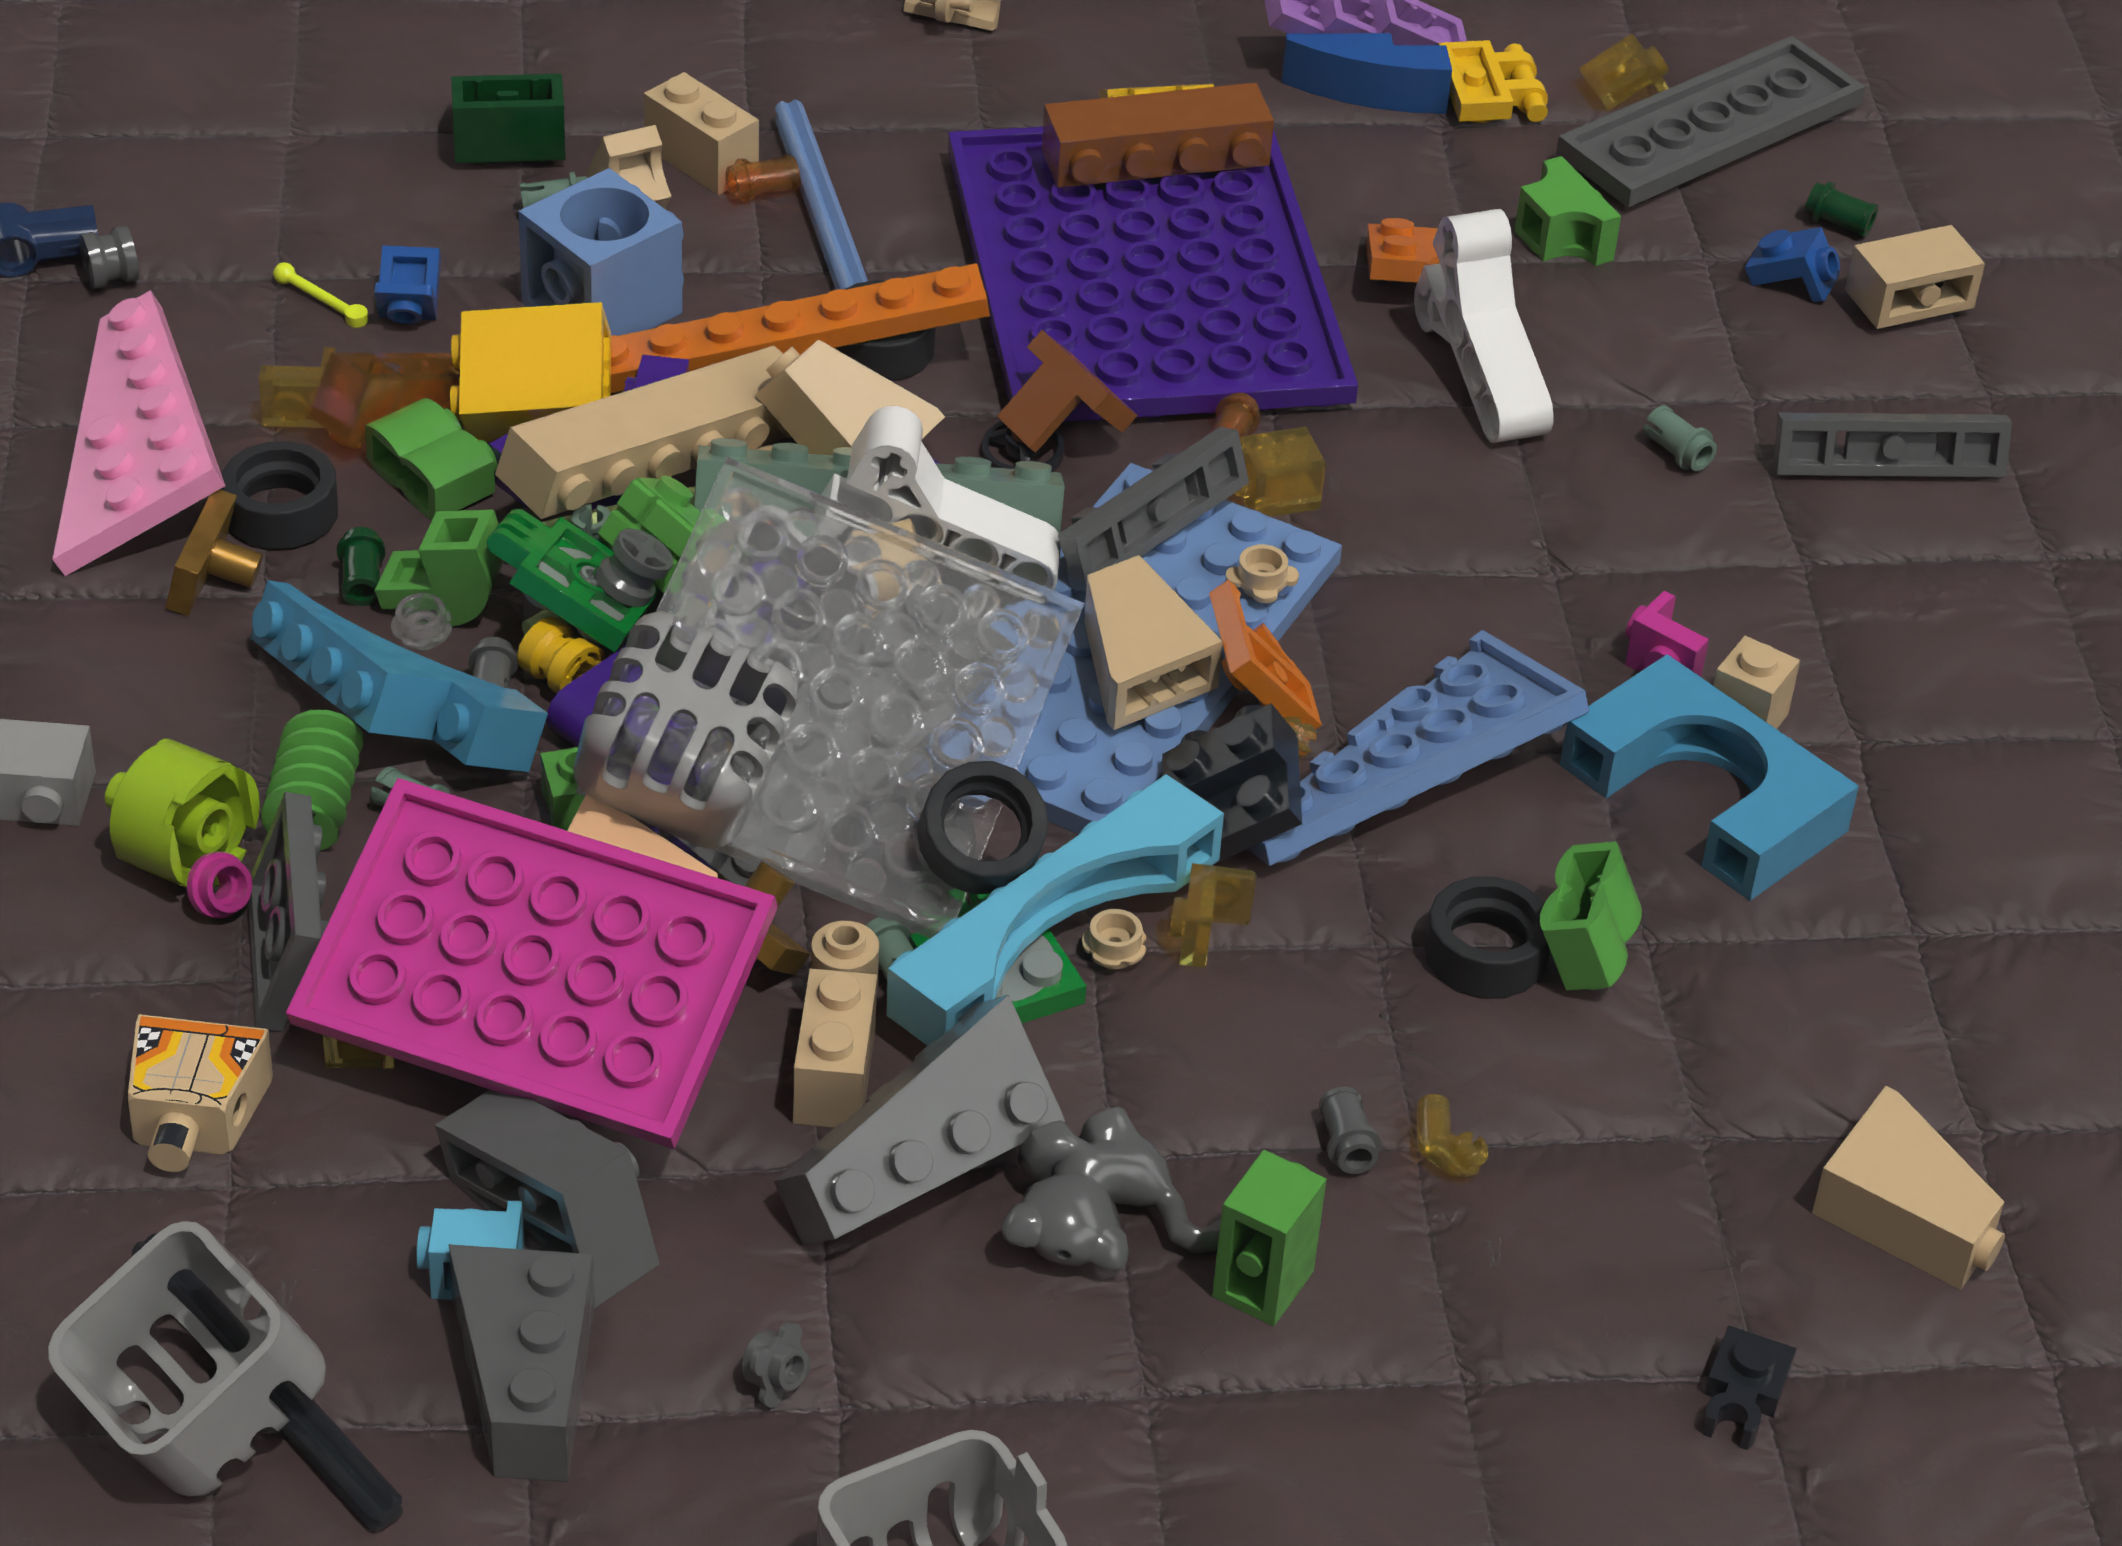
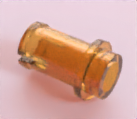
M790 154L755 162H749L746 158H740L735 161L734 165L727 167L725 175L730 196L733 199L740 198L746 203L752 202L756 195L783 190H796L800 184L798 163L794 156L791 157Z
M1238 392L1222 398L1217 404L1215 410L1216 421L1209 434L1220 426L1238 430L1242 446L1246 436L1252 434L1258 428L1261 421L1257 402L1251 396Z

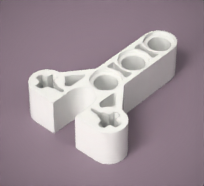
M1501 209L1443 217L1433 240V246L1440 263L1423 266L1415 288L1414 305L1419 325L1424 332L1435 331L1451 344L1486 438L1491 443L1549 434L1553 426L1551 398L1515 306L1510 259L1512 235L1508 218Z
M885 406L876 410L869 417L852 444L847 478L834 473L817 500L811 531L854 559L852 533L911 518L925 560L1017 599L1039 601L1053 593L1057 585L1061 550L1057 530L1047 522L945 479L921 441L923 429L917 415L907 408L899 406Z

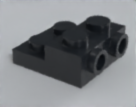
M1272 703L1264 707L1259 705L1245 706L1236 713L1235 718L1228 724L1210 732L1203 730L1191 731L1183 736L1179 745L1162 753L1163 776L1167 774L1224 813L1219 861L1302 825L1298 735Z

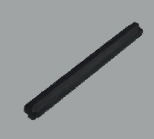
M152 1233L145 1241H138L132 1249V1255L136 1254L157 1233ZM189 1269L180 1270L171 1277L167 1286L168 1290L199 1319L228 1352H239L246 1347L250 1339L248 1329L206 1284ZM285 1381L277 1385L272 1390L269 1398L290 1420L280 1429L368 1528L382 1531L389 1523L397 1522L403 1513V1508L401 1507L402 1496L314 1399L311 1400L291 1381Z

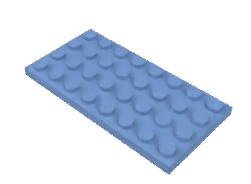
M1130 463L1095 503L1093 508L1100 507L1153 470ZM1225 499L1141 557L1221 639L1209 592L1226 582L1227 569L1239 566L1240 554L1244 549L1258 544L1279 548L1286 554L1288 566H1293L1299 573L1296 585L1286 586L1278 593L1277 600L1271 603L1257 602L1246 595L1243 588L1236 587L1241 593L1240 603L1246 624L1253 630L1264 623L1276 640L1279 641L1340 564L1342 545ZM1061 549L1058 579L1054 592L1047 598L1039 601H1025L1014 597L989 626V628L1017 649L1016 662L911 764L941 777L948 770L966 762L994 761L1015 768L1035 784L1046 804L1048 822L1079 834L1090 822L1101 820L1124 804L1133 792L1144 790L1163 776L1162 753L1179 745L1183 736L1191 731H1208L1240 690L1230 682L1221 664L1217 689L1113 730L1106 721L1084 624L1086 592L1071 588L1067 574V562ZM1223 646L1221 661L1226 657Z

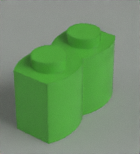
M422 398L365 425L366 457L373 468L390 485L401 489L410 503L428 519L432 520L436 511H458L495 493L494 472L497 469V460L491 447L485 441L477 440L473 435L462 430L454 413L447 408L443 409L433 400Z
M1616 841L1572 845L1557 865L1555 882L1558 888L1548 897L1540 913V926L1566 991L1610 988L1625 969L1628 958L1625 943L1632 937L1640 924L1642 917L1641 904Z

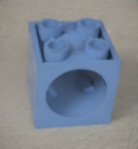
M608 168L518 211L522 303L527 307L602 302L611 335L616 336L649 330L682 314V287L684 284L682 273V240L684 237L682 221L612 169Z

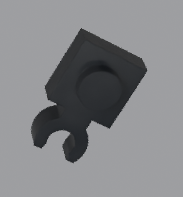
M1728 1325L1707 1381L1705 1395L1712 1398L1707 1404L1703 1420V1435L1712 1438L1718 1423L1733 1421L1743 1429L1739 1448L1750 1449L1757 1438L1761 1414L1774 1418L1794 1362L1797 1348Z

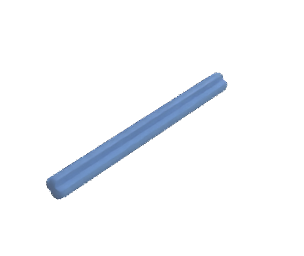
M796 99L789 103L780 101L775 107L777 113L775 122L834 286L838 290L846 289L856 283L868 281L805 108Z

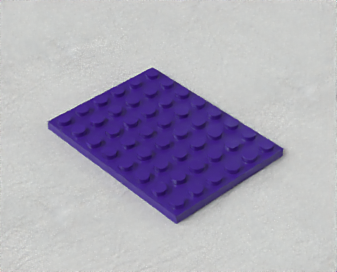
M1043 127L948 132V153L974 260L978 265L988 300L990 314L988 318L1009 402L1043 364L1027 348L1038 333L1043 330L1083 363L1138 415L1137 417H1160L1163 415L1193 413L1214 414L1225 411L1273 410L1276 408L1304 406L1326 407L1336 404L1356 403L1358 383L1274 129L1269 166L1057 188L1042 151ZM1081 400L1063 422L1082 420L1102 421L1105 419Z

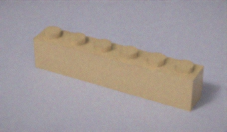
M770 346L512 426L509 429L495 475L540 519L567 510H576L585 504L613 495H621L625 492L630 482L637 477L660 479L663 475L671 477L697 468L698 445L711 446V440L730 438L742 440L748 443L747 449L755 450L758 447L785 438H793L755 395L773 379L766 369L783 353L775 346Z

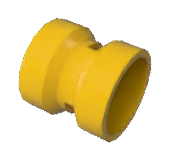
M552 616L541 619L529 629L523 637L517 653L519 666L535 679H547L548 686L556 694L566 685L606 659L605 653L600 647L585 638L576 639L575 632L569 625L559 618Z

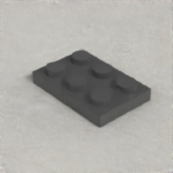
M290 792L284 793L251 873L252 893L248 900L256 1028L283 1032L288 1020L286 1011L329 923L328 920L321 919L320 914L326 888V876L324 872L317 871L316 865L322 842V828L320 825L313 824L311 796Z

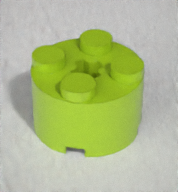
M164 738L155 746L146 750L134 761L127 772H119L110 780L105 792V804L111 809L110 836L116 857L125 863L184 887H187L188 875L194 863L207 853L225 852L234 855L242 861L247 850L239 847L245 828L247 826L255 830L259 818V792L255 780L250 774L232 763L172 739ZM217 875L215 876L213 887L219 885Z

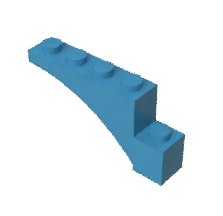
M267 580L262 600L257 604L253 612V629L250 639L367 732L434 740L465 765L522 772L530 771L548 713L519 691L484 681L407 650L335 614L303 594L291 584Z

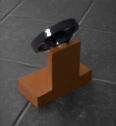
M1041 330L1027 348L1043 364L997 415L1001 421L994 424L985 433L982 440V456L984 459L991 461L992 468L1015 469V466L1004 464L993 457L989 451V446L992 442L1006 446L1008 455L1019 459L1021 462L1030 461L1031 458L1037 456L1041 446L1046 441L1052 439L1058 448L1053 457L1044 463L1052 466L1051 472H1053L1061 464L1064 457V439L1057 428L1081 400L1121 433L1126 430L1138 415L1070 351Z

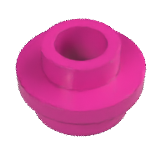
M225 852L207 853L194 863L187 879L189 900L195 910L203 916L219 919L229 917L242 909L250 899L252 893L251 874L246 866L232 854ZM217 875L219 879V888L216 894L214 895L213 882L215 876Z

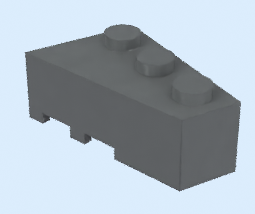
M491 1089L435 1124L451 1181L484 1211H507L508 1201H522L523 1228L543 1245L537 1250L593 1254L595 1308L660 1265L637 1182L640 1174L639 1166L633 1154L622 1143L612 1142L587 1129L578 1120H570L530 1098L503 1094Z
M448 1244L452 1302L463 1337L464 1353L468 1369H470L478 1412L494 1477L568 1482L595 1313L593 1254Z

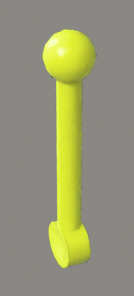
M282 262L274 268L273 276L279 284L286 285L290 283L345 315V322L348 326L359 328L368 323V310L365 306L360 304L348 305L297 275L290 263Z

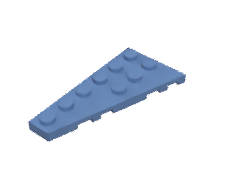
M1481 630L1469 639L1471 651L1457 661V658L1447 656L1434 666L1436 678L1425 686L1406 687L1346 734L1348 745L1336 755H1333L1332 752L1323 751L1309 763L1312 773L1300 781L1302 825L1252 846L1247 850L1269 866L1277 862L1292 860L1302 850L1331 836L1346 834L1356 824L1376 814L1402 807L1410 798L1434 786L1451 783L1457 780L1463 772L1488 760L1499 759L1509 755L1519 745L1542 734H1550L1561 730L1567 722L1589 712L1586 692L1564 677L1486 631Z

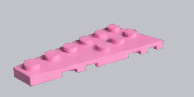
M151 290L137 298L121 301L109 314L100 318L53 554V561L64 576L69 575L225 487L163 308Z

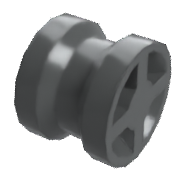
M126 225L113 227L109 234L98 236L93 232L79 234L81 259L92 290L106 287L109 280L121 279L126 283L139 280L137 254L132 236Z
M624 529L614 540V554L601 561L596 569L595 577L601 588L615 600L633 607H644L655 595V581L667 576L673 567L674 559L666 546L654 536L637 529Z

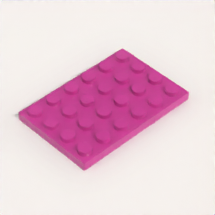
M397 778L292 998L286 1015L292 1025L503 1094L530 1098L549 1109L675 1150L778 906L773 895Z

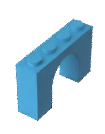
M1668 654L1589 705L1588 713L1567 722L1560 766L1605 798H1608L1649 769L1672 761L1689 760L1709 763L1723 768L1741 779L1752 793L1711 820L1701 867L1749 901L1849 830L1859 785Z

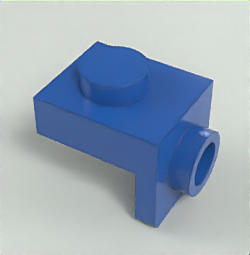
M1822 227L1791 233L1788 230L1782 229L1773 231L1761 238L1747 262L1745 270L1752 286L1802 277L1810 297L1815 303L1825 301L1840 274V260L1836 250L1833 247H1829Z
M382 245L379 282L375 283L374 298L379 317L388 318L400 324H414L421 321V319H437L442 259L440 248Z

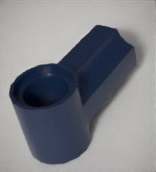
M0 203V275L4 277H19L33 270L38 262L81 257L79 234L93 232L98 235L93 205L29 212L23 206L16 203Z

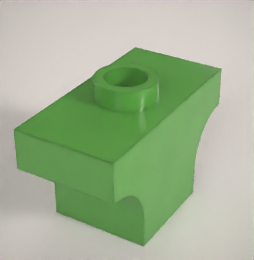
M1560 156L1543 161L1540 181L1521 186L1514 232L1543 262L1558 257L1573 256L1585 259L1597 266L1614 261L1621 215Z

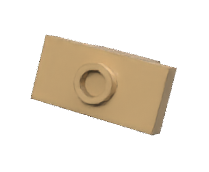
M656 125L602 137L587 171V178L610 168L630 184L637 186L641 192L664 209H666L671 199L662 168V142Z

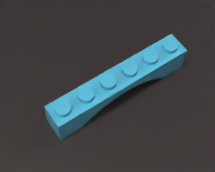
M1167 774L1144 790L1133 792L1124 804L1101 820L1090 822L1082 829L1078 836L1055 852L1043 855L1031 869L1008 885L997 887L985 901L962 917H956L948 921L939 933L913 951L902 953L893 962L892 966L888 968L887 1016L927 1046L932 1041L940 1039L959 1022L957 1019L974 1004L997 997L1005 974L1021 952L1048 928L1076 912L1106 901L1140 894L1176 892L1219 861L1224 813Z

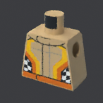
M138 1015L130 1071L128 1105L133 1140L140 1145L150 1146L148 1158L154 1166L168 1172H179L188 1167L193 1151L223 1155L234 1149L273 1078L268 1029Z

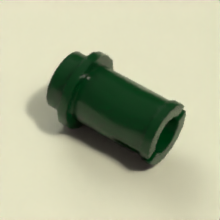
M1831 181L1826 185L1817 182L1808 196L1804 212L1812 215L1813 222L1820 223L1823 219L1866 238L1876 220L1879 205L1868 203L1836 190V183Z
M367 527L349 529L337 544V557L343 564L341 592L345 601L356 606H367L378 601L375 589L380 580V563L386 555L383 540L374 530Z

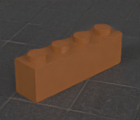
M1257 83L1044 104L1042 151L1057 188L1269 166L1274 119Z

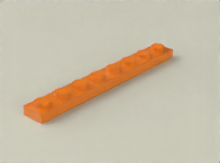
M975 263L960 267L952 266L941 271L906 278H892L881 283L847 290H833L827 294L792 301H778L767 306L733 313H719L713 317L678 324H664L654 329L619 336L611 335V393L624 391L627 377L636 378L642 355L689 359L690 372L770 346H775L783 354L793 346L801 355L818 339L836 348L989 317L988 300L978 265Z

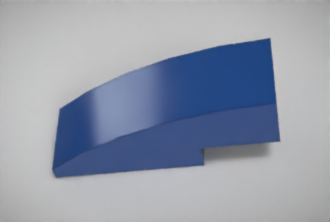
M1286 33L1281 75L1282 84L1328 99L1375 109L1409 113H1447L1452 67L1446 45H1394L1391 33Z

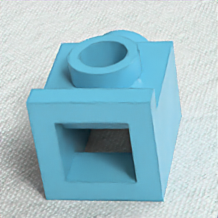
M508 1201L507 1211L434 1209L432 1226H420L417 1241V1268L429 1270L431 1299L452 1300L448 1244L524 1249L522 1201Z

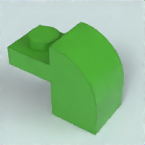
M436 511L419 550L392 552L375 589L381 609L422 610L426 608H439L445 627L461 625L476 618L485 608L505 562L490 552L487 547V538L499 525L495 511Z

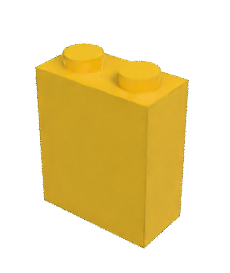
M602 302L461 311V334L452 335L451 338L452 362L454 369L460 370V386H451L450 408L458 421H462L465 431L473 435L477 440L493 442L508 434L512 426L611 396V331Z

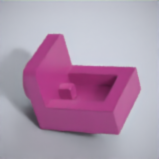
M1663 591L1647 607L1641 605L1632 614L1625 631V636L1630 639L1625 665L1641 672L1668 654L1702 677L1709 639L1672 620L1676 596Z

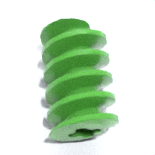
M309 710L295 715L285 724L280 736V745L275 755V764L270 775L271 780L266 790V799L261 809L262 824L267 832H269L284 793L290 792L311 796L313 824L320 825L322 828L320 850L327 849L338 841V829L342 827L346 819V807L351 799V788L356 778L355 771L360 761L359 754L364 744L363 732L355 721L341 713L330 710Z

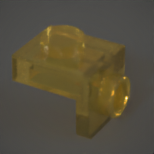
M1632 33L1578 68L1586 83L1607 111L1648 84H1651L1657 93L1669 89L1663 79V76L1670 72L1665 61L1653 45L1645 50Z
M324 347L321 367L261 365L258 381L263 426L334 428L337 404L347 405L349 393L348 370L338 369L336 347Z
M1192 863L1187 899L1174 897L1170 937L1182 938L1179 965L1206 968L1212 922L1248 925L1250 923L1256 885V873L1254 871Z

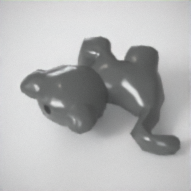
M1117 1106L1091 1116L1083 1124L1079 1137L1062 1120L1052 1121L1031 1131L1021 1146L1017 1161L1025 1176L1039 1182L1028 1187L1021 1203L1012 1206L1003 1218L1001 1226L1002 1236L1010 1244L1026 1248L1033 1247L1039 1256L1060 1265L1082 1266L1092 1262L1107 1270H1121L1125 1268L1129 1251L1126 1234L1119 1228L1120 1220L1115 1203L1140 1209L1155 1206L1163 1218L1171 1243L1193 1254L1217 1251L1221 1218L1203 1228H1199L1188 1221L1184 1200L1172 1185L1167 1161L1155 1146L1144 1139L1134 1128L1124 1108Z

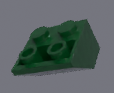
M562 73L451 76L455 163L485 165L493 162L528 161L531 163H543L549 160H566Z

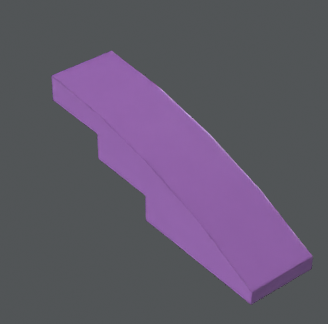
M1264 0L1269 26L1289 34L1391 33L1394 45H1438V43L1467 41L1462 19L1419 0Z

